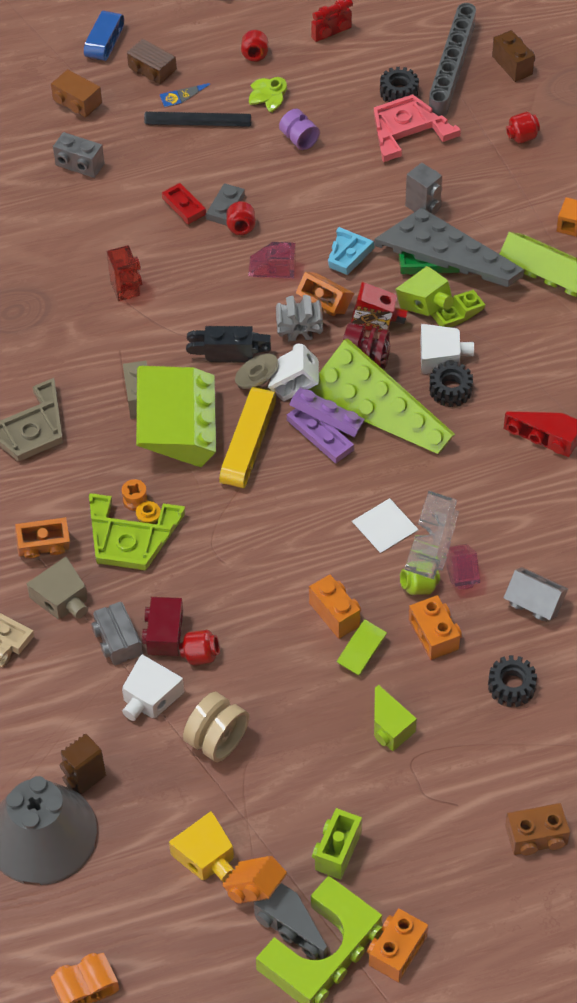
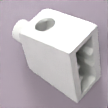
M421 324V374H430L434 367L438 369V364L442 363L445 366V362L449 361L450 365L458 362V366H460V356H474V342H460V331L457 328Z
M295 344L292 351L279 357L278 368L271 376L268 388L275 391L277 396L284 402L292 398L299 387L309 389L319 383V361L317 357L305 345Z
M141 655L122 688L124 701L128 703L122 710V713L132 721H135L141 712L151 718H156L184 693L183 678L148 657Z

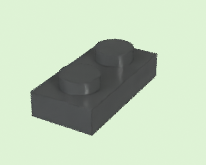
M224 183L208 209L206 219L227 226V209L233 203L242 201L245 196V189Z

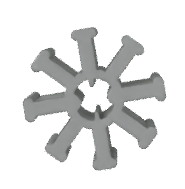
M303 295L302 301L296 303L294 296L286 297L287 305H282L281 303L276 305L277 332L280 337L288 334V341H296L297 336L303 334L305 340H312V332L322 333L323 316L319 300L311 303V296Z

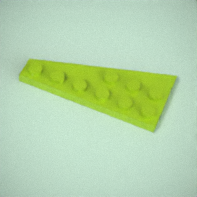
M345 339L319 372V383L308 389L325 400L335 402L337 406L347 411L357 413L358 416L365 419L364 422L437 454L441 453L455 436L454 432L349 339Z

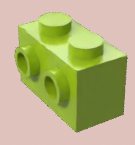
M338 808L335 809L332 818L327 819L322 833L324 836L321 843L317 842L313 850L312 858L315 859L316 871L340 880L342 879L362 833V817Z

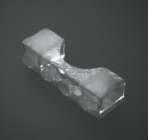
M428 491L418 525L426 529L430 535H415L404 570L431 579L435 578L437 570H443L447 558L444 555H447L451 543L449 540L452 538L455 529L454 525L459 511L455 510L456 499Z

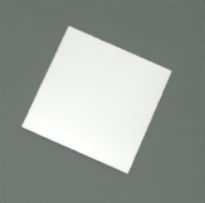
M390 498L352 521L380 553L418 530Z

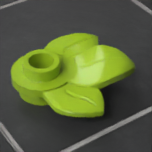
M274 77L272 79L261 78L254 81L250 85L253 91L249 96V104L265 103L270 113L275 111L282 104L283 95L287 90L285 79Z

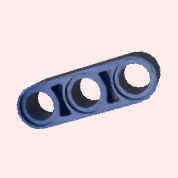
M101 11L85 42V57L103 61L108 59L124 26L123 14Z

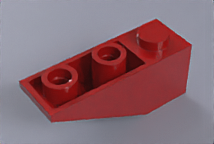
M507 411L505 413L503 429L511 434L519 435L534 444L542 445L557 454L567 457L571 456L577 446L576 418L564 413Z

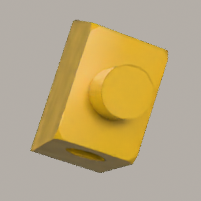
M211 811L169 841L170 854L201 880H206L215 873L222 882H225L226 878H229V874H232V870H234L229 864L234 858L233 846Z

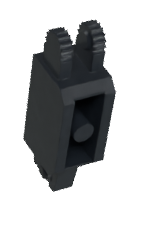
M205 326V330H193L187 333V341L190 343L186 344V352L190 355H205V360L209 362L246 363L253 358L254 353L271 351V335L253 332V326Z

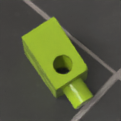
M428 266L395 289L400 308L426 316L432 315L440 308L448 310L454 303L448 280Z

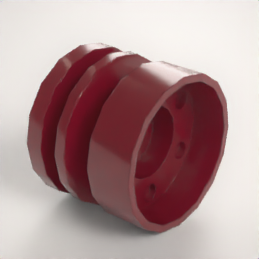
M348 323L343 341L349 339L384 370L390 355V331L382 329L378 339V328L373 327L369 337H366L365 325Z

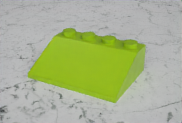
M139 366L137 368L136 446L202 467L216 453L215 376L194 367Z

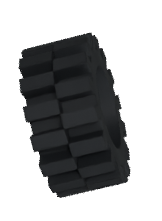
M400 66L396 67V70L389 68V72L384 71L380 78V96L383 97V101L386 102L388 100V102L412 94L417 97L419 90L418 75L416 73L413 74L411 69L407 71V67H403V70H400ZM396 85H402V86H405V87H394V86H396Z
M450 361L445 362V366L442 363L438 364V369L434 367L430 374L429 391L431 398L434 397L436 403L441 400L440 405L445 406V403H449L448 407H453V403H456V406H461V401L465 404L467 399H470L473 389V374H471L469 368L465 370V365L463 364L459 367L458 362L450 365ZM446 381H455L460 385L458 387L450 388L444 386L442 383Z
M509 655L507 661L505 656L501 657L500 663L496 660L493 663V667L490 668L488 691L492 693L491 697L494 700L498 698L499 704L502 705L504 701L507 702L506 707H511L512 703H515L516 707H520L521 701L525 705L528 703L529 698H533L536 689V669L534 666L530 667L528 660L522 663L523 657L518 656L517 660H514V655ZM513 675L519 677L523 683L519 687H509L502 682V679L505 676Z

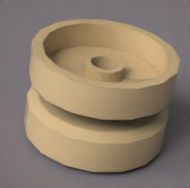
M212 692L203 698L190 715L184 729L183 740L197 750L202 748L204 755L215 762H220L230 755L242 739L249 723V713L236 704L230 705V700L218 692Z

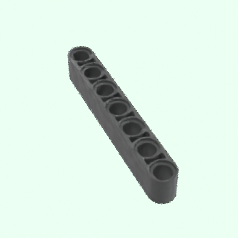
M462 3L457 7L432 84L429 106L432 108V112L438 116H446L475 28L476 7L471 3Z

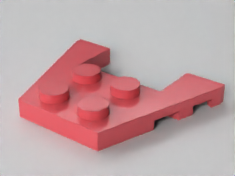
M413 94L374 107V119L383 162L402 156V150L395 141L397 139L429 128L435 130L442 142L459 137L461 129L455 125L453 127L447 123L448 119L433 113L430 106Z

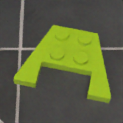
M90 493L89 502L96 563L147 570L184 517L185 506L163 503L158 524H149L108 518L112 505V496Z

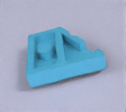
M339 227L336 231V241H333L328 264L329 268L348 275L375 246L374 241Z

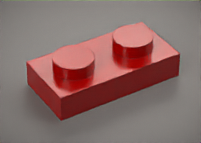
M181 183L162 192V199L187 224L206 215V208Z

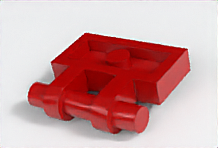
M338 0L335 4L328 7H320L319 11L312 13L314 20L311 21V37L315 42L352 28V11L349 9V7L353 6L352 0Z

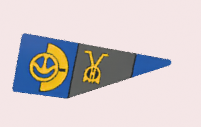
M210 83L160 94L164 107L180 104L210 85Z

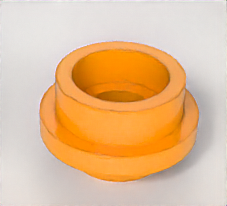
M143 502L136 509V517L142 523L155 524L159 519L161 509L154 502Z

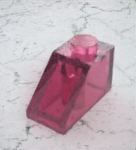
M271 242L250 256L248 276L294 278L296 244L293 242Z
M468 544L442 547L449 579L455 587L458 586V589H469L474 587L473 584L480 583L477 552Z

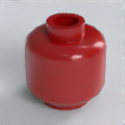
M250 30L245 33L241 42L242 55L247 60L253 62L265 58L269 47V41L265 33L260 30Z
M527 111L510 117L509 126H506L509 139L513 138L519 144L535 139L538 131H540L538 118L535 114L532 115Z
M242 201L230 205L226 213L228 229L236 235L250 233L256 223L254 208L249 203Z
M209 630L186 633L183 642L179 644L180 655L182 658H186L190 665L214 662L216 655L220 654V644L217 635H213Z

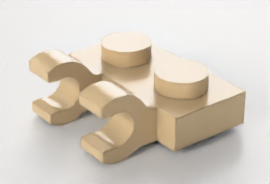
M1 613L0 667L3 668L9 661L12 652L20 654L33 639L34 631Z

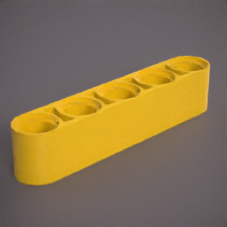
M256 387L251 388L220 471V483L240 488L246 487L275 407L277 395L275 391Z

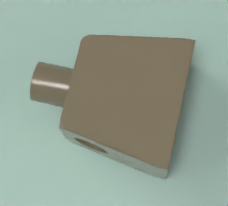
M64 557L26 583L29 598L57 619L63 618L70 612L76 619H80L88 611L84 604L88 599L86 587L67 557Z

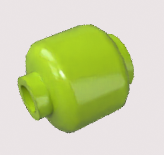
M429 561L409 562L400 573L401 586L410 595L431 594L440 582L439 571Z

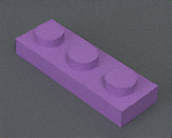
M301 387L294 394L289 404L353 437L356 436L365 420L358 416L357 413L347 411L337 406L335 402L325 400L315 395L311 390Z
M296 408L287 414V421L334 463H338L354 451V444L333 426Z

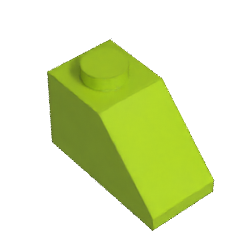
M378 685L375 687L374 736L382 746H387L394 751L416 732L417 718Z

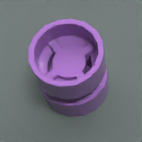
M299 109L288 111L282 117L279 124L281 132L287 138H290L291 142L300 150H306L313 146L320 135L319 128Z

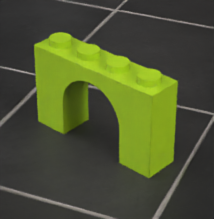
M329 875L311 895V908L340 931L343 941L339 949L328 958L309 960L300 957L274 937L256 957V970L299 1003H323L329 995L328 990L334 983L339 984L347 974V967L352 962L357 963L365 952L364 947L370 940L378 939L382 933V914Z

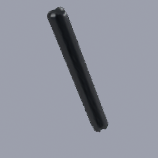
M146 111L144 122L146 125L250 127L252 117L251 114Z

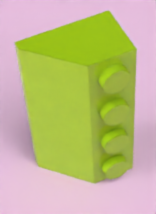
M508 233L500 251L501 256L525 269L524 274L533 278H537V275L545 278L544 283L555 288L560 285L566 288L564 292L577 297L576 257L522 233Z

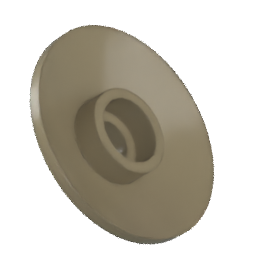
M262 354L250 359L236 373V384L243 389L265 384L276 372L279 365L278 359L273 354Z

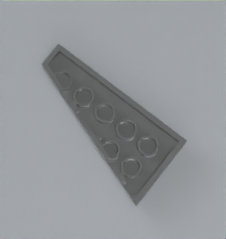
M423 208L418 209L374 239V246L382 248L385 245L393 248V252L399 254L403 251L414 254L415 259L444 268L453 266L459 268L460 273L467 275L469 272L479 274L483 280L509 287L524 276L523 268Z

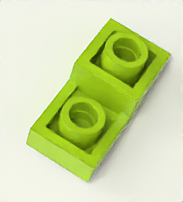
M473 289L454 295V303L450 309L440 308L431 316L439 326L452 328L485 308V303Z
M364 620L341 653L337 663L360 677L372 655L376 653L387 632Z

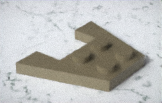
M54 378L32 387L33 393L40 403L39 405L0 420V447L18 462L63 443Z

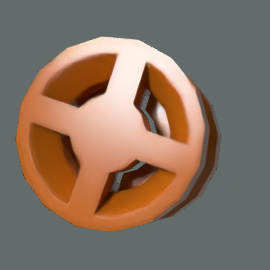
M131 479L123 484V504L128 510L136 511L141 503L148 501L146 485L141 480Z

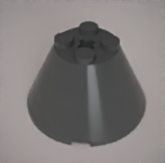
M35 776L18 784L0 802V871L17 882L24 883L25 881L40 883V885L53 884L75 874L85 865L95 848L97 823L89 803L78 792L66 786L45 780L41 776Z

